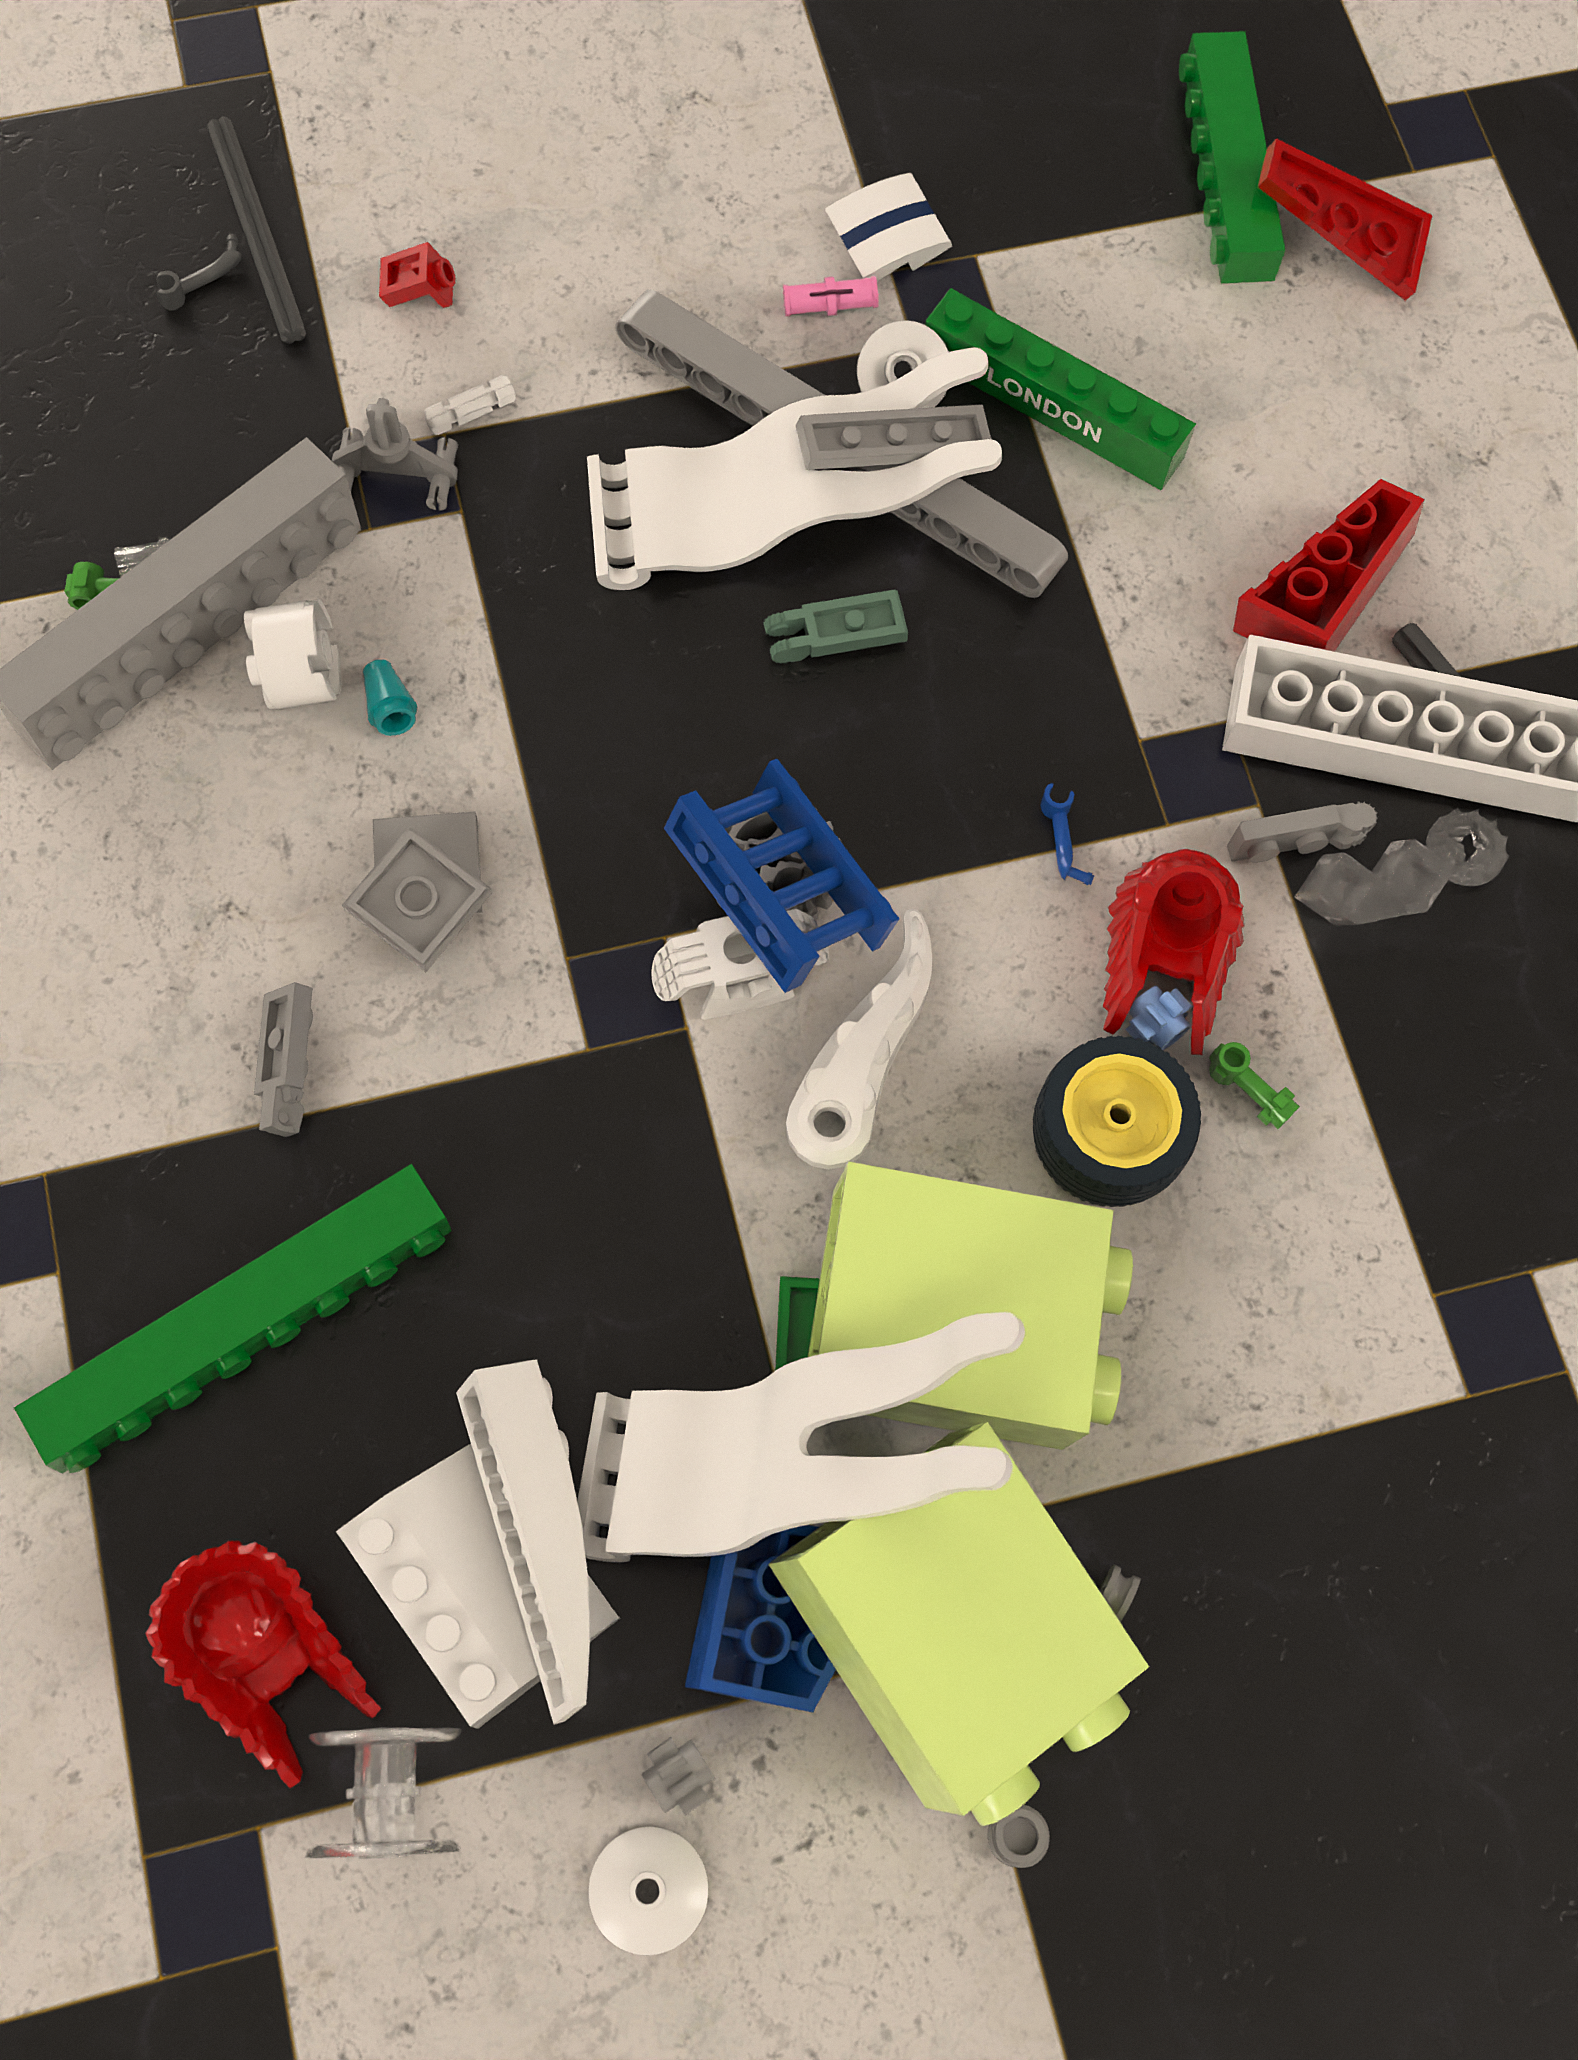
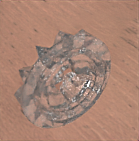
M1456 808L1450 814L1443 817L1440 816L1432 825L1426 838V852L1431 865L1445 879L1458 885L1478 886L1493 880L1501 872L1509 857L1506 853L1508 836H1502L1498 831L1497 820L1488 821L1479 816L1478 809L1468 813L1461 812ZM1470 833L1472 834L1471 837L1474 838L1473 846L1479 849H1476L1469 859L1464 861L1466 856L1464 845L1458 842H1461Z

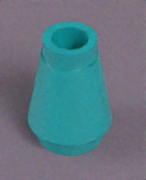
M380 659L368 663L363 669L370 724L383 735L395 736L405 733L416 722V702L389 661Z

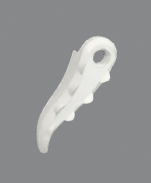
M916 909L907 910L904 915V947L899 960L836 1028L815 1058L789 1107L786 1121L788 1142L796 1155L813 1167L828 1170L846 1167L848 1161L854 1162L860 1158L871 1140L876 1111L887 1074L897 1052L922 1010L931 980L932 949L930 935L923 915ZM831 1111L841 1116L845 1124L841 1134L829 1138L822 1136L816 1131L814 1120L822 1112Z

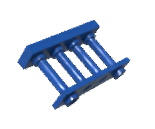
M778 759L769 761L753 791V795L716 810L710 809L696 790L680 796L664 827L669 837L784 993L802 985L820 957L817 951L859 933L873 952L882 946L899 921V917L893 911L888 900L880 894L800 789L798 782L790 776ZM767 812L783 833V835L743 851L739 849L725 829ZM797 852L814 875L773 892L755 869ZM828 892L844 916L807 933L802 932L786 910Z

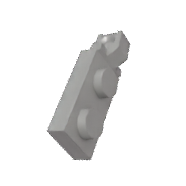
M296 982L264 994L254 1095L261 1096L262 1098L259 1130L282 1137L297 1134L300 1130L304 1108L300 1101L304 1094L302 1089L308 1072V1061L306 1059L308 1033L313 1021L311 1009L313 988Z

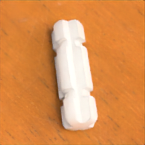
M501 375L488 381L489 386L486 388L481 384L448 398V404L443 406L442 402L426 408L424 416L432 433L440 435L453 429L451 424L455 422L460 426L493 411L492 406L494 405L501 408L513 403L516 400L515 390L508 377Z

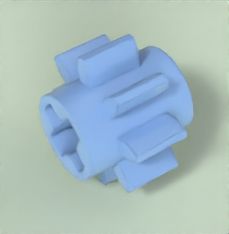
M1157 985L1153 986L1133 1002L1128 1012L1133 1019L1129 1022L1131 1025L1125 1030L1133 1039L1139 1038L1144 1042L1154 1043L1156 1046L1161 1047V1050H1165L1191 1028L1190 1023L1185 1017L1188 1015L1187 1012L1192 1008V1005L1177 988L1173 989L1170 993L1168 991L1163 993Z

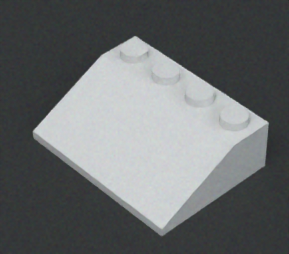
M471 1444L386 1494L336 1531L470 1727L479 1729L541 1680ZM588 1575L591 1642L620 1618Z

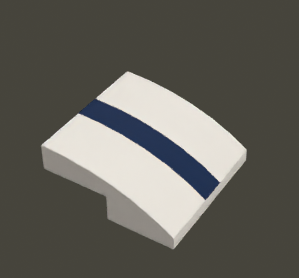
M911 173L894 176L868 185L825 208L863 279L876 276L877 281H879L907 262L912 271L952 247L949 238Z

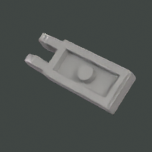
M1358 802L1357 804L1348 803L1337 806L1335 804L1242 821L1229 841L1227 848L1232 862L1250 858L1251 862L1259 863L1276 857L1280 852L1298 849V852L1301 854L1316 852L1327 846L1328 843L1340 850L1350 848L1351 845L1355 847L1365 840L1366 834L1376 825L1378 819L1376 814L1378 812H1375V807H1371L1370 804Z

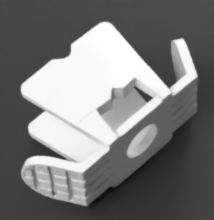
M798 909L786 911L804 933L819 927L810 915ZM728 916L703 922L698 926L696 933L670 939L656 953L652 964L653 987L657 996L663 1001H676L689 989L712 984L700 1012L701 1019L703 1020L737 1014L748 1009L765 1007L789 1000L795 996L793 990L784 993L757 955L752 961L745 964H737L729 960L755 952ZM826 947L817 951L820 957L815 965L819 966L828 961L829 950ZM769 975L768 978L753 980L748 984L740 983L731 987H726V985Z

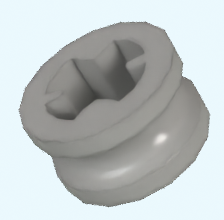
M1114 1564L1104 1578L1099 1591L1121 1622L1135 1597L1140 1584V1578L1136 1575H1132L1130 1578L1124 1577L1121 1574V1567Z

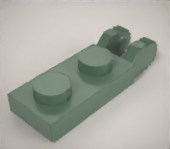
M898 590L804 604L800 609L772 614L763 622L766 634L774 637L793 635L803 628L805 630V636L779 640L771 646V658L775 663L779 662L780 664L801 661L809 655L812 658L907 642L908 629Z

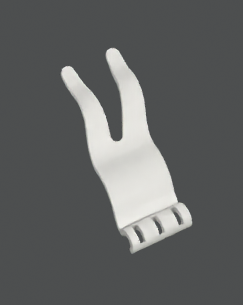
M975 347L946 352L927 360L899 379L870 391L849 395L817 396L800 400L776 410L745 433L717 445L701 448L652 446L625 449L626 461L618 465H608L601 462L599 454L587 456L597 581L609 589L630 590L644 585L650 579L651 571L679 570L706 572L731 568L763 555L785 538L807 527L832 520L858 519L884 514L922 499L959 477L994 470L1002 461V449L1000 444L992 439L953 443L932 451L910 463L883 470L868 472L806 470L795 426L801 415L923 408L945 390L982 377L988 370V357L982 349ZM628 486L627 489L618 492L608 491L603 488H622ZM629 524L632 525L631 527L623 530H613L607 527L625 526ZM635 562L634 566L626 569H616L609 565H626Z
M1009 1312L975 1314L956 1320L932 1334L903 1343L874 1348L834 1351L800 1359L777 1369L758 1383L732 1390L632 1391L631 1399L616 1397L608 1392L596 1393L577 1501L582 1522L586 1558L606 1562H627L630 1560L631 1555L701 1557L728 1554L746 1549L774 1533L803 1525L883 1516L917 1508L957 1492L986 1491L1001 1488L1011 1476L1012 1461L1008 1454L997 1448L948 1446L921 1454L891 1457L810 1456L807 1450V1440L817 1427L904 1404L942 1385L971 1363L1015 1351L1022 1344L1025 1336L1023 1322ZM618 1423L626 1424L625 1435L616 1434ZM609 1474L618 1475L616 1486L608 1485ZM601 1526L609 1527L607 1538L599 1537Z

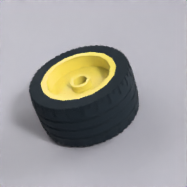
M1129 1036L1097 1038L1088 1041L1086 1044L1083 1043L1070 1051L1055 1065L1047 1076L1034 1108L1033 1136L1035 1148L1049 1176L1063 1190L1070 1192L1072 1196L1078 1197L1082 1201H1088L1090 1204H1097L1103 1207L1105 1205L1109 1207L1134 1205L1166 1189L1188 1163L1195 1150L1200 1133L1201 1105L1200 1101H1198V1092L1195 1090V1085L1190 1080L1189 1074L1185 1072V1068L1175 1058H1172L1167 1051L1161 1050V1047H1156L1151 1042H1144L1142 1039H1133V1037ZM1111 1118L1118 1120L1121 1124L1115 1123Z

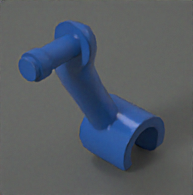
M1050 783L1045 788L1040 806L1044 815L1052 819L1056 858L1060 876L1063 880L1069 876L1084 882L1083 884L1091 885L1094 879L1093 873H1087L1071 866L1073 850L1067 814L1070 811L1075 794L1071 791L1066 802L1056 803L1050 798L1054 785Z

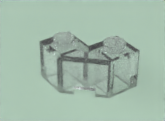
M1416 839L1393 841L1389 844L1372 871L1345 852L1322 855L1295 895V898L1334 926L1371 923L1398 916L1427 912L1456 868Z

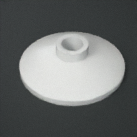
M896 321L879 328L867 339L859 354L857 379L861 392L870 391L897 380L898 378L894 374V367L900 361L908 363L912 371L927 360L948 352L944 342L932 329L914 321ZM947 390L933 398L923 408H933L938 405Z
M660 1827L636 1828L616 1837L601 1852L590 1876L589 1904L598 1928L614 1945L634 1954H661L682 1944L698 1927L707 1905L708 1879L699 1854L682 1836ZM647 1878L656 1881L660 1889L658 1899L649 1904L641 1902L636 1894L638 1883Z

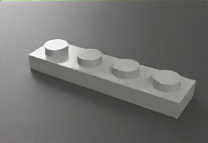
M983 405L801 415L795 425L806 470L910 463L946 445L957 442L991 439Z

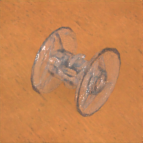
M372 1728L309 1734L310 1741L315 1746L327 1748L355 1747L354 1789H346V1799H354L353 1842L313 1845L306 1852L305 1858L358 1857V1859L408 1857V1854L461 1851L460 1845L454 1839H415V1796H421V1786H415L416 1745L454 1742L460 1737L462 1729Z

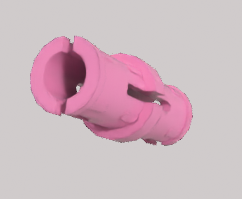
M876 276L835 281L834 277H824V282L783 285L785 315L826 311L827 316L837 315V310L865 307L877 308L878 286Z

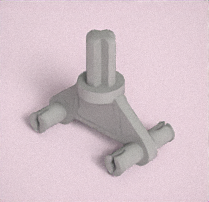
M379 398L377 404H369L366 409V415L370 428H368L366 435L363 437V433L356 428H353L352 435H350V427L345 428L342 433L340 450L335 451L332 456V462L346 474L350 491L354 477H357L361 470L426 477L431 483L426 500L427 506L436 510L438 502L439 510H445L449 488L456 484L458 469L454 465L458 443L448 438L446 446V439L440 438L435 455L418 445L415 441L410 440L407 428L399 422L396 408L389 405L388 399Z

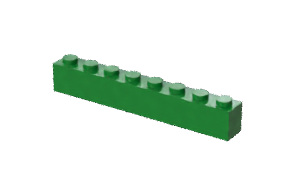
M410 1164L15 1406L14 1409L46 1466L62 1474L66 1471H69V1473L79 1472L95 1463L101 1457L100 1450L117 1439L127 1441L145 1432L152 1425L150 1419L170 1407L172 1410H176L196 1400L202 1394L200 1388L218 1376L226 1379L244 1370L252 1362L250 1356L268 1345L271 1348H276L291 1341L300 1333L301 1329L299 1326L318 1314L320 1317H327L339 1311L349 1302L348 1295L367 1284L369 1287H375L387 1281L397 1272L396 1265L414 1254L416 1257H423L432 1253L445 1242L444 1236L452 1231L451 1227L417 1171Z

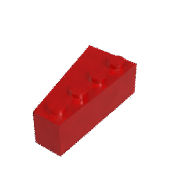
M1383 479L1377 481L1340 512L1331 526L1321 534L1317 531L1304 543L1303 549L1288 562L1282 561L1269 572L1268 578L1255 589L1251 587L1239 597L1233 631L1246 638L1249 635L1335 652L1415 535L1425 499Z

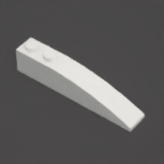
M537 1359L474 1370L456 1394L553 1723L557 1724L570 1718L584 1707L587 1701L590 1648L589 1589L582 1522L568 1462L569 1445L565 1434L558 1430L553 1414V1397L550 1384L545 1378H542Z

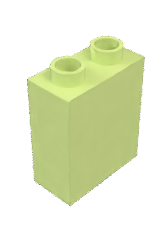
M848 1161L833 1190L808 1357L834 1351L874 1348L903 1343L932 1334L956 1320L975 1314L1012 1313L1023 1322L1025 1327L1023 1342L1015 1351L971 1363L932 1391L904 1404L868 1414V1416L953 1431L988 1422L999 1439L1063 1450L1089 1434L1090 1422L1109 1425L1114 1417L1120 1394L1121 1364L1119 1358L1098 1354L1102 1312L1120 1315L1124 1310L1132 1281V1252L1130 1249L1110 1246L1114 1212L1111 1209Z
M988 1422L951 1432L923 1452H931L948 1446H975L997 1448L1009 1455ZM1012 1458L1011 1476L1007 1483L997 1490L957 1492L929 1504L902 1512L871 1518L826 1522L768 1564L924 1807L962 1816L971 1811L981 1826L993 1824L1007 1817L1036 1793L1040 1782L1028 1764L1060 1738L1064 1739L1071 1751L1076 1752L1096 1744L1115 1731L1130 1714L1129 1708L1118 1692L1149 1668V1665Z

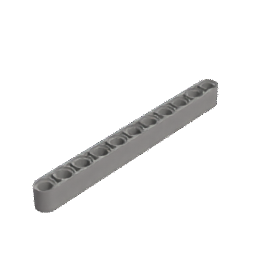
M646 290L616 323L617 335L629 349L752 426L789 404L812 397L826 396L654 290ZM904 464L829 468L822 470L868 472L893 468ZM960 478L943 485L922 499L890 511L1027 597H1039L1068 560L1067 550L1058 539Z

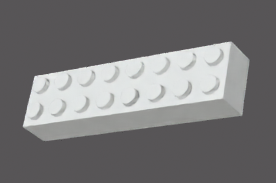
M1249 635L1236 663L1223 751L1578 823L1577 700Z

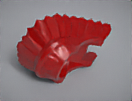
M1181 849L1172 853H1164L1150 862H1143L1141 868L1129 872L1124 877V883L1116 889L1117 899L1108 906L1113 920L1107 928L1112 939L1107 951L1109 961L1105 968V971L1110 974V978L1104 988L1106 996L1103 1008L1108 1011L1103 1030L1114 1035L1121 1028L1138 992L1144 987L1148 970L1160 972L1178 980H1194L1191 998L1193 1003L1191 1055H1203L1204 1038L1207 1035H1211L1216 1016L1217 1001L1222 999V988L1226 983L1228 968L1236 962V948L1240 947L1244 942L1242 928L1245 926L1242 914L1244 906L1240 901L1238 884L1228 869L1209 854Z
M228 1541L220 1547L206 1549L198 1556L193 1555L178 1565L172 1573V1578L163 1584L161 1595L150 1606L149 1616L153 1620L145 1634L148 1642L154 1647L152 1658L160 1667L164 1668L165 1683L172 1686H182L185 1700L200 1703L208 1717L220 1723L227 1736L233 1738L240 1737L246 1753L253 1752L265 1770L276 1769L280 1778L291 1788L301 1782L303 1771L286 1733L287 1726L269 1702L290 1688L296 1676L303 1674L309 1667L322 1679L329 1689L339 1692L369 1718L373 1719L381 1708L365 1692L366 1681L354 1668L353 1662L340 1652L342 1646L339 1644V1641L327 1630V1624L312 1609L313 1601L311 1594L299 1587L301 1578L298 1570L288 1568L286 1561L277 1553L268 1552L265 1546L256 1542L244 1546L240 1541Z

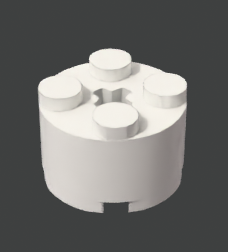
M320 599L245 611V628L249 639L253 641L254 654L247 655L246 658L247 672L253 686L262 685L263 697L268 709L290 708L337 699L336 695L340 694L342 685L337 644H330L329 637L325 631L326 629H333L327 609Z

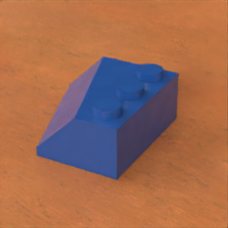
M803 1525L783 1530L761 1539L746 1549L711 1556L685 1687L814 1712L836 1669L768 1564L819 1527Z

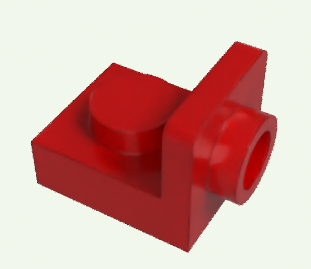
M429 242L381 258L379 297L389 307L428 294L442 308L452 306L453 286L456 282L454 269L449 260L443 258Z

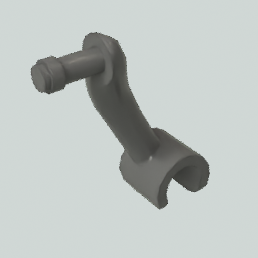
M229 234L227 236V251L212 264L181 280L172 271L159 272L156 277L160 288L156 292L159 303L165 309L177 310L185 303V294L222 277L235 268L242 259L241 253L237 251L238 237L235 234Z

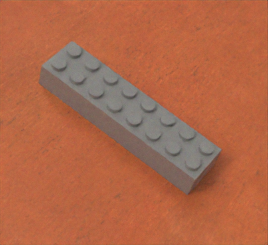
M307 437L5 664L0 668V709L13 729L52 770L63 761L76 757L82 751L85 744L103 730L116 726L122 720L124 714L143 699L156 695L162 689L164 683L183 668L196 664L203 653L220 639L233 635L240 628L242 622H244L245 611L270 606L287 587L299 578L309 576L327 556L336 549L346 547L353 541L356 534L361 531V526L346 474Z

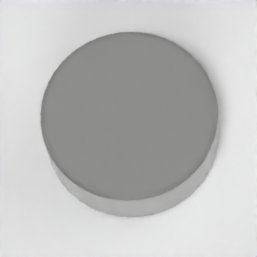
M1022 1805L1007 1817L990 1824L987 1832L988 1844L993 1855L1001 1863L1015 1868H1026L1038 1863L1044 1857L1050 1841L1049 1829L1045 1819L1038 1811L1026 1805Z

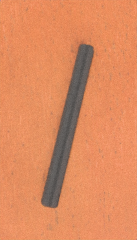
M225 116L218 120L211 119L207 127L281 340L287 344H291L294 341H302L306 336L304 324L232 121Z

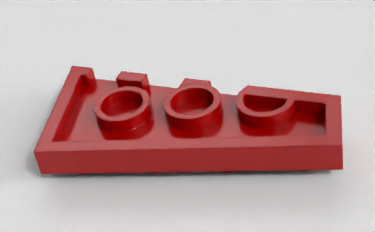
M1276 139L1266 150L1258 188L1406 301L1417 289L1433 215Z

